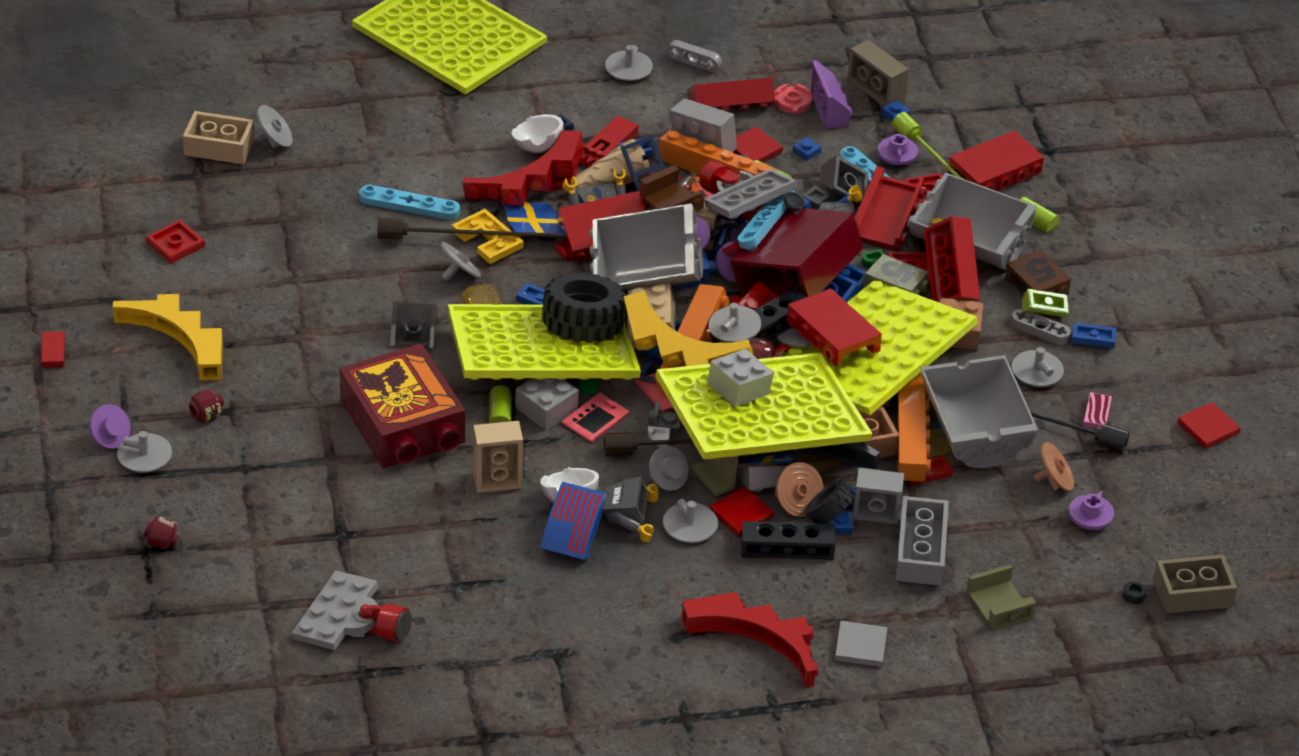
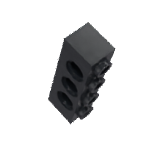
M793 288L755 309L754 311L761 319V329L756 336L749 340L752 350L793 328L788 324L786 318L788 304L804 299L806 296Z
M742 521L741 557L834 560L836 544L834 524Z

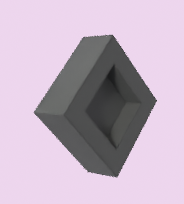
M813 186L802 197L810 200L812 208L820 209L821 203L830 202L831 194L817 186Z

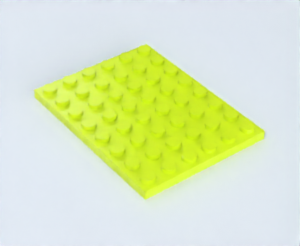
M385 0L352 20V27L465 95L547 43V36L486 0Z
M873 280L847 303L882 333L880 352L873 354L866 347L843 355L841 365L838 367L827 360L823 354L822 356L856 409L871 415L920 373L921 367L929 366L978 324L977 316L898 287L887 286L881 281ZM814 346L792 347L781 357L821 352L815 349Z
M448 304V316L464 378L472 380L479 378H491L494 380L501 378H513L516 380L523 378H535L538 380L545 378H557L560 380L567 378H579L582 380L589 378H601L604 380L611 378L626 380L640 378L641 370L625 322L622 330L611 339L606 338L604 341H593L592 343H586V341L576 342L573 339L567 340L560 335L557 336L547 329L542 320L543 305Z
M821 353L758 359L774 373L770 394L734 407L707 383L710 364L657 369L656 372L658 382L703 459L871 441V430Z

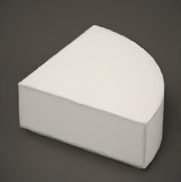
M648 426V437L650 440H669L670 428ZM669 444L656 445V446H658V447H665V446H668Z

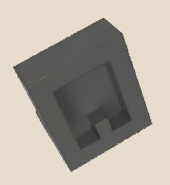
M656 401L655 409H650L649 422H652L654 427L670 428V434L679 435L681 420L677 413L660 411V402Z

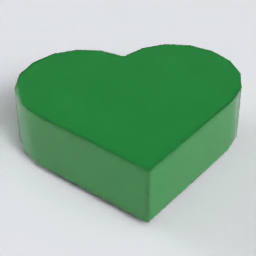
M878 249L864 253L861 258V264L866 268H870L884 254L883 251Z

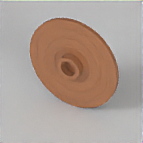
M1049 442L1043 443L1041 445V456L1046 468L1034 474V479L1040 482L1048 478L1054 491L1061 488L1065 491L1072 490L1074 479L1066 459L1053 444Z
M803 462L792 463L784 468L779 475L775 495L787 513L795 517H806L808 515L805 513V508L824 489L823 481L820 474L811 465Z

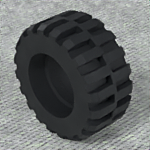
M576 272L569 275L562 274L558 278H553L545 287L542 320L549 331L567 340L573 339L576 342L586 341V343H592L593 341H604L606 338L611 339L624 326L626 311L624 296L626 294L617 282H612L608 277H600L598 274L592 275L582 272V274H577Z

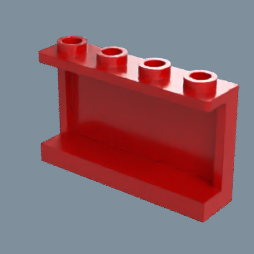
M1015 130L951 155L949 159V166L958 174L961 173L970 182L995 191L1042 173L1044 156Z
M877 166L855 219L862 243L899 252L901 244L905 245L908 233L906 232L910 229L907 227L908 220L911 215L914 216L920 204L919 201L924 199L927 188L924 187V179L922 178L919 179L918 184H913L884 176L885 168Z
M640 191L559 208L558 222L560 226L563 225L571 250L570 257L572 261H584L591 257L590 246H593V241L590 237V229L593 228L594 219L646 211L643 200L640 197Z
M832 289L788 304V314L786 316L788 324L797 330L802 337L808 340L815 349L820 351L836 367L841 365L843 355L866 347L873 354L880 352L882 333Z

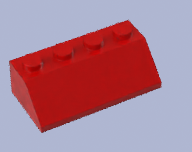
M773 77L696 84L687 89L689 100L723 111H731V107H738V110L750 109V105L766 108L775 102Z
M950 216L924 228L931 299L939 303L940 298L974 302L980 300L971 219Z

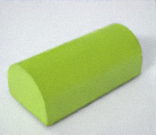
M1027 197L1020 199L1037 206L1032 226L1048 233L1059 224L1060 217Z
M1028 289L1024 293L1022 299L1024 311L1058 317H1066L1069 314L1067 295Z
M495 386L489 392V424L511 421L512 393L506 386Z

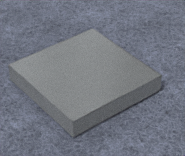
M840 621L835 661L882 667L887 627Z

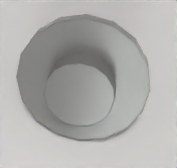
M672 446L660 447L654 451L649 463L650 477L654 484L665 491L677 490L684 485L689 471L684 454L678 448Z

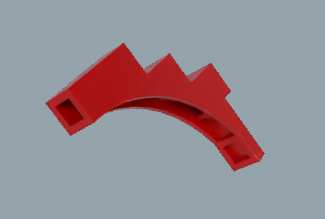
M561 131L558 140L546 154L535 162L516 171L488 178H464L462 183L465 199L503 200L504 205L524 206L529 191H550L554 176L575 177L584 149L582 131Z
M737 592L682 601L681 618L687 634L725 632L755 639L784 655L798 669L805 688L815 685V676H818V666L816 661H812L810 642L814 638L812 626H808L805 617L779 621V616L773 612L771 604L746 608L744 601H740Z

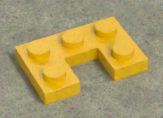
M486 209L452 224V229L511 231ZM454 233L463 242L480 235ZM483 235L489 241L477 247V254L489 264H492L522 249L524 241L518 236Z

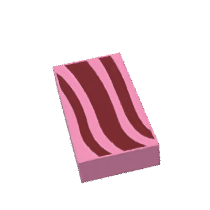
M1090 392L1083 427L1097 430L1098 427H1102L1103 424L1107 423L1112 396Z

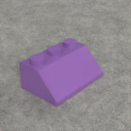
M817 60L812 61L810 91L825 129L849 126V118H852L851 106L847 105L846 95L841 91V83L837 82L835 75Z

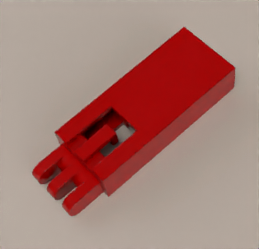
M617 116L584 146V154L581 155L579 164L583 165L585 163V167L589 168L594 162L607 156V153L617 148L620 143L635 139L638 136L639 125Z

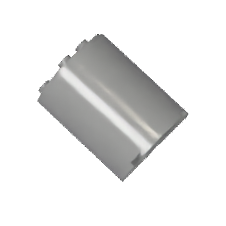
M945 173L941 179L936 181L932 192L929 191L923 204H919L915 215L910 216L907 227L910 228L913 236L925 240L924 228L931 226V221L934 217L945 219L950 216H958L971 219L975 259L1006 270L1007 263L1018 258L1026 243L1023 237L1026 229H1031L1037 206Z
M692 203L594 219L593 228L590 229V237L593 241V246H590V254L593 259V263L590 264L591 274L610 278L612 282H617L625 293L637 287L643 288L668 283L676 285L700 281V278L703 276V253L701 237H697L696 233L698 222Z
M1005 355L969 360L964 366H958L957 362L920 368L924 385L957 460L960 459L967 466L974 468L995 467L1015 459L1016 453L1023 448L1027 450L1033 443L1038 428Z

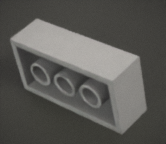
M903 496L895 581L942 586L949 501Z

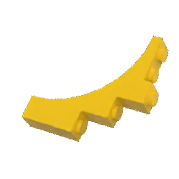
M645 290L624 296L634 341L638 350H649L658 345L665 367L676 366L684 361L686 366L710 364L712 360L746 349L753 355L749 339L732 343H711L698 341L678 333L657 316L650 305Z
M157 294V300L113 301L114 323L146 326L175 338L193 356L199 370L200 381L222 380V328L201 329L200 311H180L179 294Z

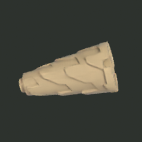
M630 139L622 145L630 144L636 140ZM640 145L626 149L635 172L650 167L648 159L643 160L642 156L645 155V152ZM619 146L607 153V156L599 159L592 166L575 176L577 179V185L574 188L575 192L576 189L609 183L616 185L612 178L615 169L618 177H622V169L625 170L626 175L622 181L624 185L632 183L633 180L621 147ZM650 172L637 176V179L640 180L650 176Z

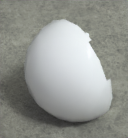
M555 115L530 116L525 122L519 124L515 129L513 128L511 134L517 145L525 152L544 154L558 140L561 131H563V121Z
M568 467L562 472L549 476L544 475L541 478L540 484L545 496L550 502L554 503L562 481L597 490L599 474L586 468Z

